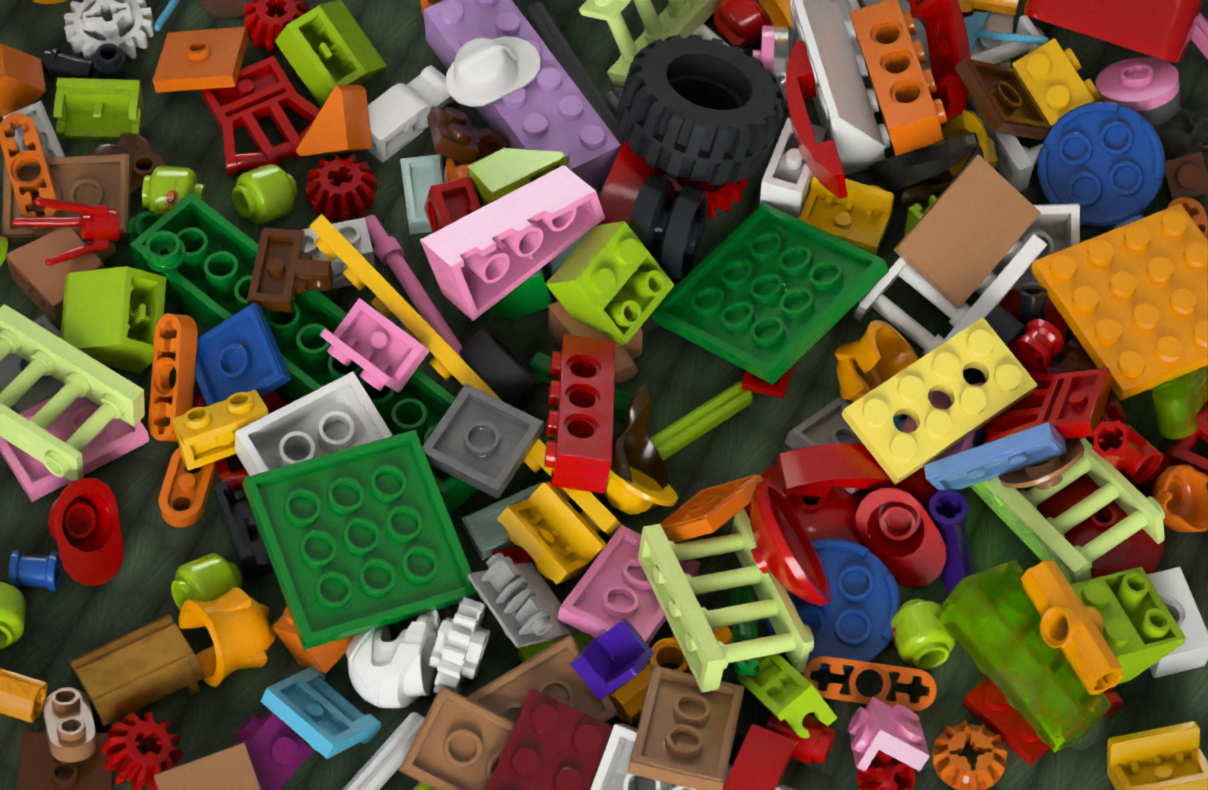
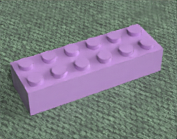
M443 0L424 9L426 41L447 70H449L454 62L459 49L466 42L475 38L493 40L500 37H517L533 45L541 58L540 71L535 79L526 86L501 97L495 102L475 107L491 129L505 136L507 142L505 148L562 152L566 156L568 168L592 188L605 183L621 148V144L512 0Z

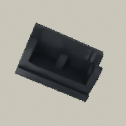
M226 481L214 484L218 510L245 582L274 573L275 571L244 488L231 492Z

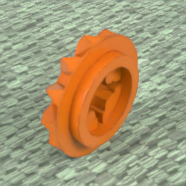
M964 720L961 724L953 727L947 725L943 733L935 739L932 750L934 769L938 776L954 789L986 790L996 784L1005 771L1007 750L1004 749L1001 743L1000 734L994 735L987 729L985 723L978 726L968 724ZM966 742H969V746H972L974 753H982V755L977 756L973 770H971V764L968 763L965 756H958L963 753Z

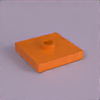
M246 26L167 33L152 80L155 91L162 93L236 86L249 40Z
M755 474L700 490L659 523L668 541L672 540L676 543L715 532L752 501L755 486L763 481L761 475Z

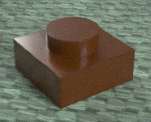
M1202 151L1166 161L1163 185L1168 203H1171L1176 198H1192L1208 193V174Z

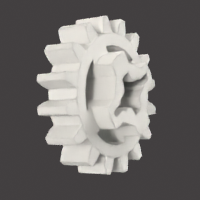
M83 0L82 3L72 1L70 3L72 13L64 15L66 23L64 29L67 42H71L72 50L75 54L83 51L85 59H93V55L98 47L106 43L117 45L125 54L134 59L137 57L135 48L146 49L148 47L147 37L154 35L151 8H147L146 0Z
M463 597L454 619L446 617L442 621L429 662V666L438 668L433 692L438 694L443 685L460 693L465 677L474 679V676H477L490 635V630L481 628L485 615V603Z

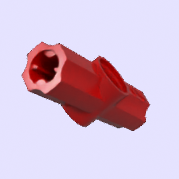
M1120 420L1114 422L1102 421L1092 432L1094 436L1092 449L1100 457L1119 469L1134 484H1140L1145 488L1152 486L1155 480L1169 467L1171 460L1163 452L1149 443L1132 426L1125 425Z

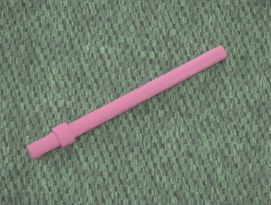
M375 215L367 216L365 221L369 237L375 245L374 253L382 265L389 266L422 318L459 355V351L463 348L402 257L404 250L395 237L388 236Z

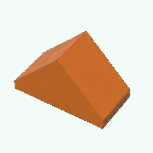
M361 85L335 86L297 147L296 152L300 156H322L373 149L367 94L364 87Z

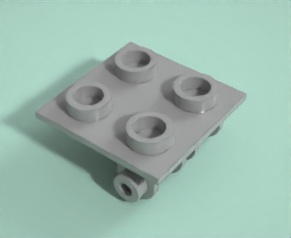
M496 553L486 562L489 567L488 570L467 575L481 600L491 610L502 626L504 633L511 639L516 648L564 638L569 634L573 636L581 632L557 619L562 604L532 562L514 565L510 557H504L502 553Z

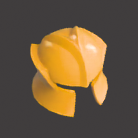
M874 320L870 322L860 340L842 344L834 353L838 359L837 376L840 395L843 400L855 402L919 360L910 344L895 328L884 321Z
M233 587L213 601L187 600L183 603L180 610L178 624L180 629L206 626L214 645L197 653L196 657L205 676L203 680L213 687L218 686L233 671L264 667L268 660L266 653L275 641L276 632L272 625L269 624L267 618L269 607L259 604L238 587Z

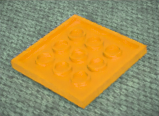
M1181 203L1033 261L1032 274L1041 287L1047 290V296L1097 368H1109L1114 381L1112 389L1120 401L1208 365V240Z

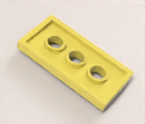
M982 317L846 407L841 416L896 485L922 468L923 465L928 464L1033 393L1038 385L985 318ZM968 368L980 370L985 376L986 383L981 386L970 385L964 379L963 371ZM934 391L945 393L951 400V407L947 409L935 408L929 402L928 394ZM900 414L908 415L914 419L917 429L911 433L901 432L895 427L893 418Z

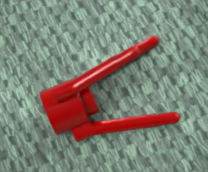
M37 197L34 199V204L37 206L84 214H81L80 217L13 218L11 220L13 226L79 227L81 239L90 241V244L47 258L45 260L47 266L66 262L93 252L109 251V242H118L120 236L118 212L116 208L109 209L107 204L89 205Z

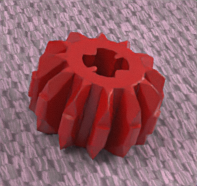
M252 0L251 4L245 5L244 27L246 26L249 39H252V44H254L256 50L266 47L271 56L276 49H280L275 40L285 26L309 12L311 8L304 0Z
M335 153L333 161L328 162L320 158L318 169L309 170L306 197L309 203L312 204V210L316 216L325 214L326 219L330 223L337 218L349 221L353 215L358 218H364L366 214L365 209L374 208L377 180L374 178V174H371V168L367 162L358 163L354 154L346 160H342Z
M152 711L145 713L142 719L132 712L126 715L122 723L117 722L112 725L108 731L109 738L102 745L101 753L108 756L104 763V770L118 772L115 786L127 780L131 782L132 790H141L144 785L149 790H158L153 775L173 769L180 764L184 752L176 747L181 741V734H168L169 719L157 724L154 723ZM139 750L144 751L146 755L140 753Z

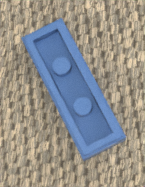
M1047 422L923 466L926 479L939 491H958L1063 455L1067 452L1064 437Z

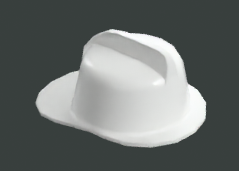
M500 37L493 40L475 38L466 42L457 52L454 62L446 74V87L450 96L459 104L468 107L485 106L533 81L540 71L541 58L533 45L517 37Z

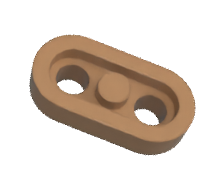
M70 687L60 688L48 695L43 702V713L51 755L63 762H78L89 758L97 749L96 730L89 697L84 692Z

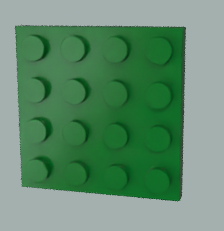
M763 203L665 296L651 316L654 323L774 384L889 272L885 259Z
M416 430L244 477L242 484L303 650L360 634L373 628L376 629L413 618L433 610L456 605L462 602L463 597L469 599L477 598L478 592L467 577L469 573H472Z

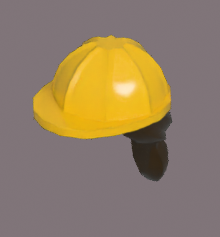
M964 110L961 115L945 124L942 131L944 141L937 145L930 156L926 169V181L908 187L900 197L902 204L908 202L927 203L931 195H935L938 198L972 158L978 154L995 169L996 163L999 160L995 142L987 135L984 123L976 113Z
M642 385L637 394L628 403L626 410L627 421L623 423L624 428L612 439V462L604 493L612 507L630 515L649 511L658 505L674 506L678 500L676 492L667 483L668 476L665 464L657 448L646 433V424L651 413L653 400L652 393L647 385Z

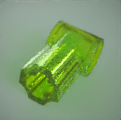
M1208 365L1175 378L1173 381L1164 382L1153 390L1152 396L1158 430L1163 437L1181 439L1197 431V413L1208 400Z

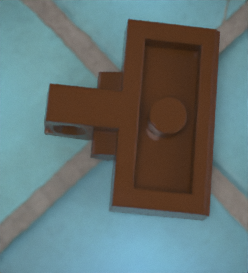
M432 106L427 116L435 151L464 164H473L477 157L483 159L506 147L505 136L489 127L482 130L472 129L468 116L458 109L446 107L443 110Z
M262 229L247 297L248 306L254 302L262 306L263 310L292 312L296 292L298 294L306 293L307 289L331 290L334 277L331 261L313 260L311 255L304 254L307 241L304 230Z

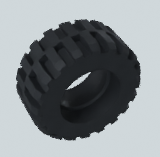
M673 35L666 38L665 41L660 38L641 49L635 55L633 62H631L619 100L616 120L624 141L629 142L630 150L637 157L642 156L645 158V163L654 170L659 168L666 172V176L677 179V177L688 179V183L700 185L701 182H709L710 186L723 185L726 181H729L731 184L745 179L746 176L753 175L761 169V166L766 163L785 109L783 103L784 96L780 85L777 84L776 78L770 69H764L763 63L755 56H747L745 50L735 45L730 47L723 44L724 41L715 38L706 40L702 39L700 35H689L687 38Z

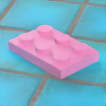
M77 397L45 431L66 442L100 406L86 397ZM51 398L19 414L30 421ZM113 418L81 451L83 476L150 441L149 435L141 421L133 427L120 418ZM0 436V452L31 502L72 482L64 476L58 477L52 474L44 463Z
M621 525L560 606L557 619L594 638L622 619H627L649 645L666 621V617L637 558L642 535ZM695 560L679 562L684 574L688 573L691 577L698 575L700 562Z

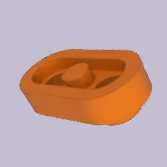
M177 448L171 456L158 502L163 519L171 526L183 528L194 525L202 518L216 475V463L212 462L198 467L201 469L198 473H188L183 463L180 448ZM181 505L190 506L187 510L184 511L176 510L177 507Z

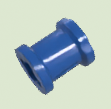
M13 550L9 563V584L18 590L22 586L48 587L50 592H58L62 581L63 568L59 552L52 551L49 556L24 555L22 550Z

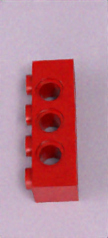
M563 334L560 351H552L549 377H556V380L550 381L547 406L555 407V410L549 409L546 436L553 437V441L547 440L544 467L552 468V487L605 493L612 462L616 341Z

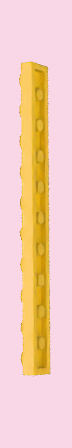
M322 214L310 225V228L319 236L314 244L331 262L338 256L348 266L342 273L359 291L367 286L376 295L371 303L389 320L395 315L405 325L402 330L430 350L435 357L429 363L446 381L454 376L463 386L468 384L501 400ZM538 438L524 462L535 473L543 468L551 476L552 468L544 467L546 445ZM555 487L568 502L573 499L583 509L580 515L597 534L603 530L612 538L622 525L591 492Z

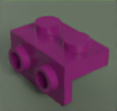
M274 713L263 715L259 718L256 715L251 716L235 733L239 740L234 746L245 743L261 790H280L313 752Z

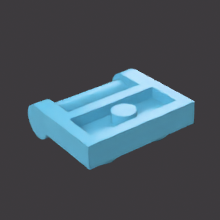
M313 666L267 687L261 699L262 704L326 759L359 742L363 744L369 743L378 734L382 723L372 714L364 715L325 682V675Z

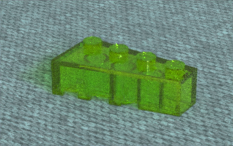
M1013 560L962 578L934 614L944 625L949 636L965 649L975 661L978 669L993 681L1005 695L1007 702L1021 713L1035 729L1040 740L1049 745L1055 753L1081 742L1112 705L1104 693L1097 695L1089 694L1061 648H1052L1044 642L1040 631L1041 616L1022 587L1023 583L1019 577L1023 574V570L1018 562Z

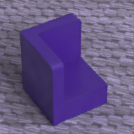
M622 619L588 642L570 665L600 700L637 676L654 655V652L627 619Z

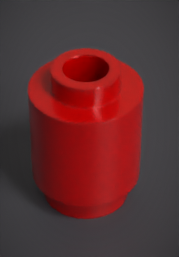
M773 713L771 714L766 729L797 741L791 758L810 765L814 761L825 764L836 736V729L828 727L815 716L807 714L803 718L802 725L808 729L810 737L802 738L792 730L784 719L780 721Z

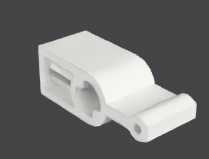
M432 65L427 66L419 76L407 85L398 83L368 105L373 149L367 150L384 163L421 134L429 126L427 116L432 106L442 108L447 103L455 101L450 96L446 87V76Z

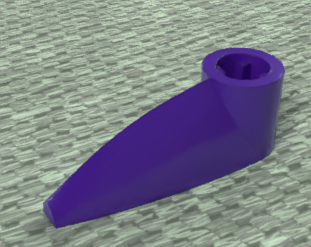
M941 490L931 497L927 513L940 531L946 544L947 561L940 577L964 623L977 621L974 566L965 528L969 511L968 502L959 492Z

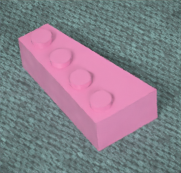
M563 165L420 239L442 294L474 321L603 221L605 216L596 190Z

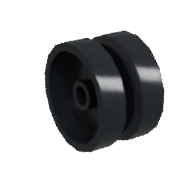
M649 175L639 191L628 226L655 260L658 258V264L666 275L682 280L690 271L702 238L708 210L709 192L685 185L675 197L674 186L670 180Z

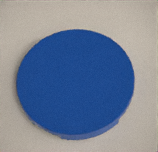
M1112 102L1089 103L1064 114L1058 119L1057 124L1047 135L1038 155L1039 181L1048 201L1051 204H1080V225L1090 228L1115 227V225L1131 217L1142 214L1157 197L1163 184L1166 169L1162 142L1149 121L1137 112Z
M836 538L811 541L829 580L832 601L824 606H818L787 591L803 624H807L813 634L814 648L809 653L808 661L818 656H828L872 662L891 642L893 635L891 620L895 613L900 610L899 590L893 574L891 575L883 562L869 552L868 548L858 543ZM765 618L769 635H776L769 619ZM821 663L819 671H815L833 674L829 672V664ZM844 665V673L850 672L852 666Z

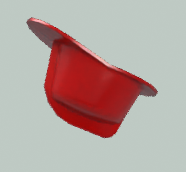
M721 0L716 5L714 12L715 25L733 47L735 45L742 48L762 40V25L773 26L754 0ZM775 30L774 41L776 42L779 40V37Z
M81 478L71 482L61 492L59 498L52 504L49 511L48 526L50 534L58 544L63 567L72 579L85 586H100L111 581L119 572L123 561V539L116 498L109 486L96 478Z
M880 488L870 492L860 502L855 514L856 529L869 551L883 562L891 575L893 574L896 583L905 587H921L932 583L942 573L947 561L946 544L940 531L925 510L924 505L915 496L898 488Z

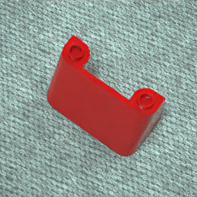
M1027 0L1023 14L1165 61L1180 63L1185 58L1204 0Z

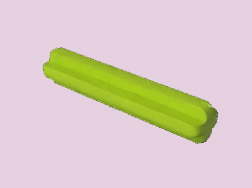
M743 381L737 382L651 437L650 440L664 461L752 404L753 392L741 389Z

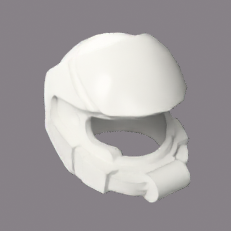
M437 610L420 615L416 622L412 621L408 629L402 630L399 637L394 641H391L389 628L386 626L373 628L353 636L346 651L348 672L355 691L365 701L380 708L397 709L409 706L420 696H429L437 669L429 666V662L442 623Z

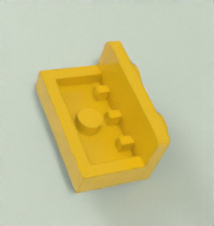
M1055 38L1012 63L1050 124L1051 129L1057 124L1058 119L1067 112L1079 106L1102 100L1091 79L1088 78L1082 81L1077 71L1082 69L1071 48L1069 47L1063 51Z
M813 175L811 190L798 219L876 255L892 217L895 195L878 186L865 185L845 178L848 197L839 199L829 192Z
M256 389L249 392L232 394L226 400L206 407H195L188 410L184 415L172 418L183 463L188 471L236 454L235 431L269 414L267 406Z
M550 482L542 483L527 500L507 506L497 517V520L505 527L508 538L517 546L523 547L535 560L537 570L547 579L553 580L556 585L579 576L606 547L605 541L555 487L551 486Z
M1191 721L1109 738L1107 741V775L1115 790H1208V761L1200 750V728L1197 723Z

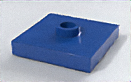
M253 302L197 338L195 377L207 406L226 400L232 394L249 392L254 389L263 398L292 380L262 306Z

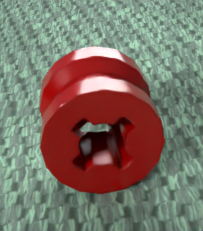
M1032 319L1024 327L1023 335L1016 337L1012 341L1009 350L1025 370L1043 373L1050 366L1051 358L1056 357L1063 350L1065 345L1064 338L1060 331L1051 323L1041 319Z

